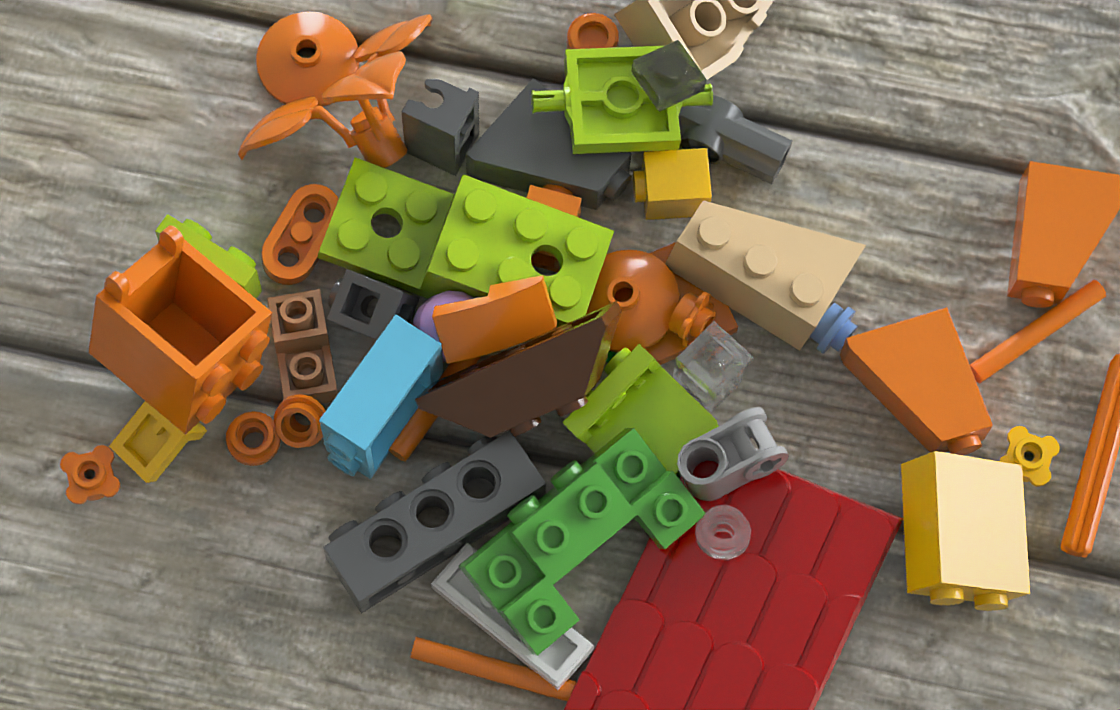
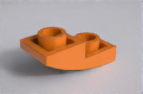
M543 275L490 285L488 296L437 305L434 307L432 315L447 364L487 355L540 336L557 326V320Z

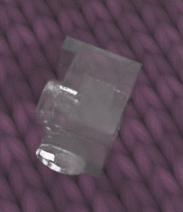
M713 321L676 358L672 377L712 413L741 384L745 368L753 361L754 357Z

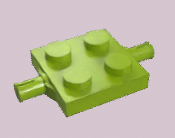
M670 45L565 49V82L563 90L531 91L532 113L564 111V116L570 125L573 154L678 150L681 142L678 118L681 107L713 105V87L711 83L680 85V80L673 70Z

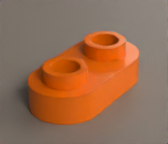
M309 184L296 190L289 199L262 247V266L265 273L273 281L283 285H294L304 281L313 271L319 260L317 256L339 200L331 189L319 184ZM310 209H317L323 213L324 217L321 221L314 223L308 221L304 214ZM284 253H292L296 255L298 262L294 266L286 267L279 262L278 258Z

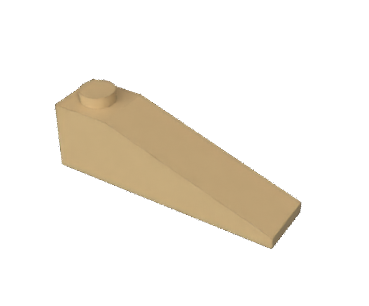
M635 0L614 15L634 47L670 45L673 70L678 79L689 85H700L737 60L744 50L742 46L753 30L758 28L767 16L766 11L774 0Z

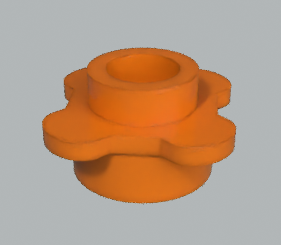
M706 291L699 297L690 292L685 294L677 304L669 322V330L683 339L682 346L687 349L692 346L696 339L701 341L708 335L716 318V312L713 311L714 303L709 301L711 294Z
M98 445L92 452L80 455L75 452H69L63 456L60 467L67 474L69 486L66 490V496L69 501L80 505L84 504L86 500L95 501L104 497L110 498L118 493L120 481L115 477L111 466L114 460V453L109 447ZM93 470L95 477L93 479L85 478L87 471Z

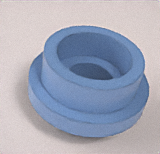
M834 303L825 312L810 335V338L819 344L817 346L818 351L824 354L830 347L838 352L842 349L845 339L851 337L858 327L851 322L856 311L849 306L844 310Z

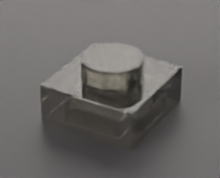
M679 39L633 60L631 73L659 112L705 89L706 77Z

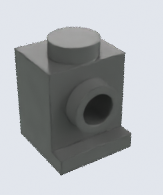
M346 269L344 277L339 278L331 289L328 299V305L331 309L327 319L377 340L395 315L410 323L420 297L361 273ZM377 298L378 302L372 317H370L367 312L368 304L371 300Z

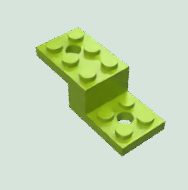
M354 157L317 258L427 299L448 290L462 291L475 298L476 296H488L490 285L542 276L533 268L531 256L540 251L550 252L559 262V272L551 276H543L557 320V326L560 327L586 315L614 230L464 174L460 179L455 194ZM389 214L397 219L401 231L392 238L381 237L374 232L371 220L377 215Z

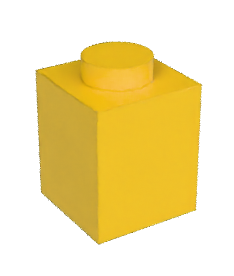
M707 148L644 152L641 171H633V194L635 203L644 202L645 220L693 217L703 200L711 202L712 193Z

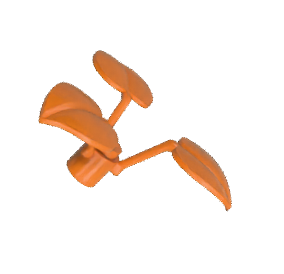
M427 14L409 21L390 25L369 37L358 47L353 55L357 63L367 60L368 62L356 70L354 74L332 84L322 94V99L325 103L358 100L363 111L350 121L353 127L352 131H349L324 107L317 106L319 102L316 97L298 99L273 110L251 129L239 149L238 155L241 160H243L249 150L280 141L292 135L309 120L321 119L344 139L348 148L357 145L364 159L369 163L386 168L400 160L407 153L408 149L392 123L395 118L389 110L387 99L392 100L394 98L396 80L406 62L404 54L398 51L416 39L426 26H431L433 20L431 15ZM377 99L378 107H372L369 100Z

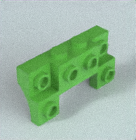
M625 428L581 465L575 460L559 470L550 479L554 486L539 500L532 495L514 507L507 515L512 522L458 565L476 590L502 616L531 653L536 656L580 621L553 585L634 518L659 549H666L706 515L676 474L664 468L634 428Z

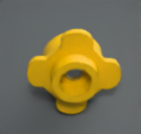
M1023 426L1012 428L1007 434L1008 449L999 461L1022 465L1023 482H1031L1036 487L1046 485L1051 479V472L1049 470L1051 460L1060 450L1059 443L1052 436L1041 438L1030 434ZM1031 452L1034 455V459L1032 461L1026 460L1024 453Z

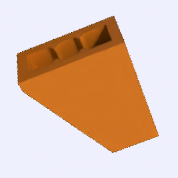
M1033 161L1028 163L1019 183L1007 297L1021 299L1023 304L1036 308L1050 307L1053 304H1059L1063 300L1120 210V175Z
M948 307L845 339L839 354L842 363L930 453L934 451L944 453L949 451L950 454L964 456L982 447L981 441H984L993 424Z

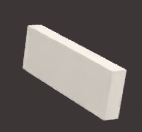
M466 543L431 583L432 589L527 667L534 670L559 690L593 652L594 645L571 627L538 656L532 654L514 630L476 590L458 567L459 564L477 551Z

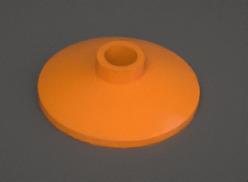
M317 12L295 13L276 22L262 37L256 56L258 75L268 93L283 104L302 98L316 97L319 102L317 106L324 107L332 103H325L322 99V94L332 84L354 74L359 69L360 63H357L353 57L358 49V45L350 30L337 19ZM307 47L316 50V53L310 58H302L297 54L300 49Z
M619 250L606 254L586 312L587 315L615 302V294L621 288L627 287L633 290V295L628 301H617L622 312L609 349L612 352L618 353L626 347L632 351L638 344L647 349L658 343L670 331L669 322L680 301L677 281L668 266L652 254L639 250Z

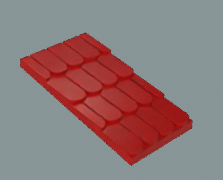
M708 460L701 462L695 467L692 476L696 478L710 477L718 469L719 463ZM777 469L762 478L752 480L713 501L700 500L693 496L706 515L666 549H659L653 540L649 538L622 598L614 607L585 671L581 672L564 710H814L903 522V518L781 469ZM680 477V481L686 487L682 477Z

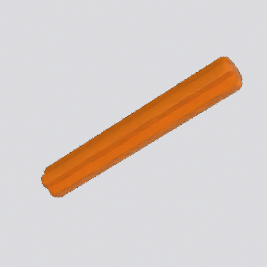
M1116 354L1109 364L1060 545L1063 552L1075 557L1086 558L1092 552L1120 447V354Z

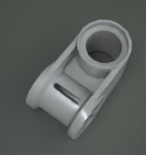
M754 407L742 411L723 425L696 439L690 440L682 447L678 454L677 465L687 489L694 497L705 501L719 499L752 480L771 474L785 464L789 454L783 446H777L765 424L767 415L764 409ZM750 438H753L755 440L759 449L756 450L754 448L752 442L750 441ZM708 460L719 463L718 469L710 477L696 478L692 476L695 467L701 462Z

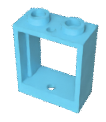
M398 315L393 317L319 420L326 451L330 453L327 459L334 466L350 476H354L358 471L369 479L373 477L390 453L388 449L418 409L415 398L433 382L439 380L444 373L442 344Z

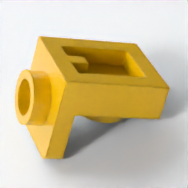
M144 401L109 447L146 483L155 482L188 441L200 440L207 432V429L199 422L185 435L149 403Z

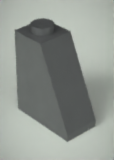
M534 78L466 153V173L472 178L527 193L530 185L541 188L548 184L558 185L570 190L574 196L582 198V207L597 210L607 198H610L612 201L616 200L632 179V175L629 174L631 152L573 154L570 125L564 116V111L532 113L531 91H548L547 88Z

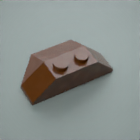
M617 301L608 304L603 308L433 382L415 398L419 409L490 438L507 430H510L512 436L523 434L542 422L540 416L556 410L559 417L572 413L588 403L586 395L601 378L622 310Z

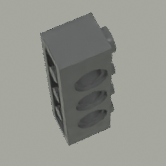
M510 430L498 438L496 435L491 438L488 436L481 438L468 449V457L453 466L449 462L436 466L422 478L423 485L407 495L403 491H398L388 496L376 506L375 510L377 513L360 524L356 520L349 521L330 534L328 537L330 543L323 547L326 560L361 614L457 554L466 543L471 545L509 521L510 518L507 516L509 512L526 498L534 495L539 500L546 494V482L517 439L512 436ZM483 478L492 483L494 490L489 496L476 499L470 497L464 491V487L472 479ZM428 507H439L447 513L448 518L443 525L436 528H428L418 521V516ZM382 536H393L402 544L400 550L395 555L387 558L375 555L371 551V547Z

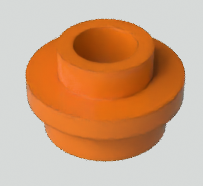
M297 394L285 398L279 404L274 414L277 435L285 444L295 448H305L317 444L323 438L319 420L325 413V408L316 399L307 395ZM294 413L303 414L310 420L311 424L302 425L298 423Z
M252 411L239 415L230 423L226 432V444L230 454L235 460L244 465L257 466L268 462L276 455L281 443V439L276 432L274 420L261 412ZM253 432L264 436L262 444L256 448H250L244 444L245 437Z

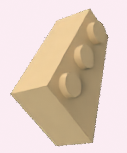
M703 200L676 241L665 264L673 273L702 291L708 292L715 299L800 351L818 325L866 245Z

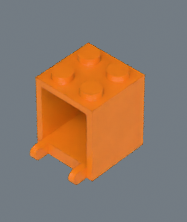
M169 225L160 233L158 244L122 274L114 271L105 279L104 289L96 295L88 353L186 435L200 421L204 424L211 422L225 406L226 397L237 387L243 391L258 378L263 369V365L260 363L262 353L270 341L267 333L272 312L189 244L176 227Z

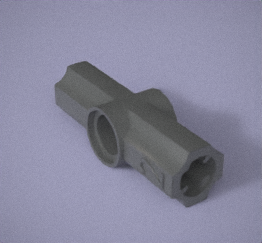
M713 95L712 106H683L678 117L681 135L680 146L682 149L707 148L709 164H719L723 161L770 184H773L792 145V140L745 119L738 107L728 100Z

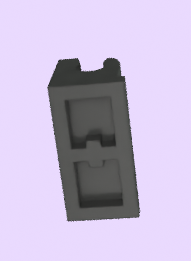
M426 79L425 88L431 93L440 94L444 101L437 108H429L423 102L408 99L402 110L404 144L408 149V154L456 176L466 159V153L473 146L480 133L479 92L470 87L466 92L440 79Z

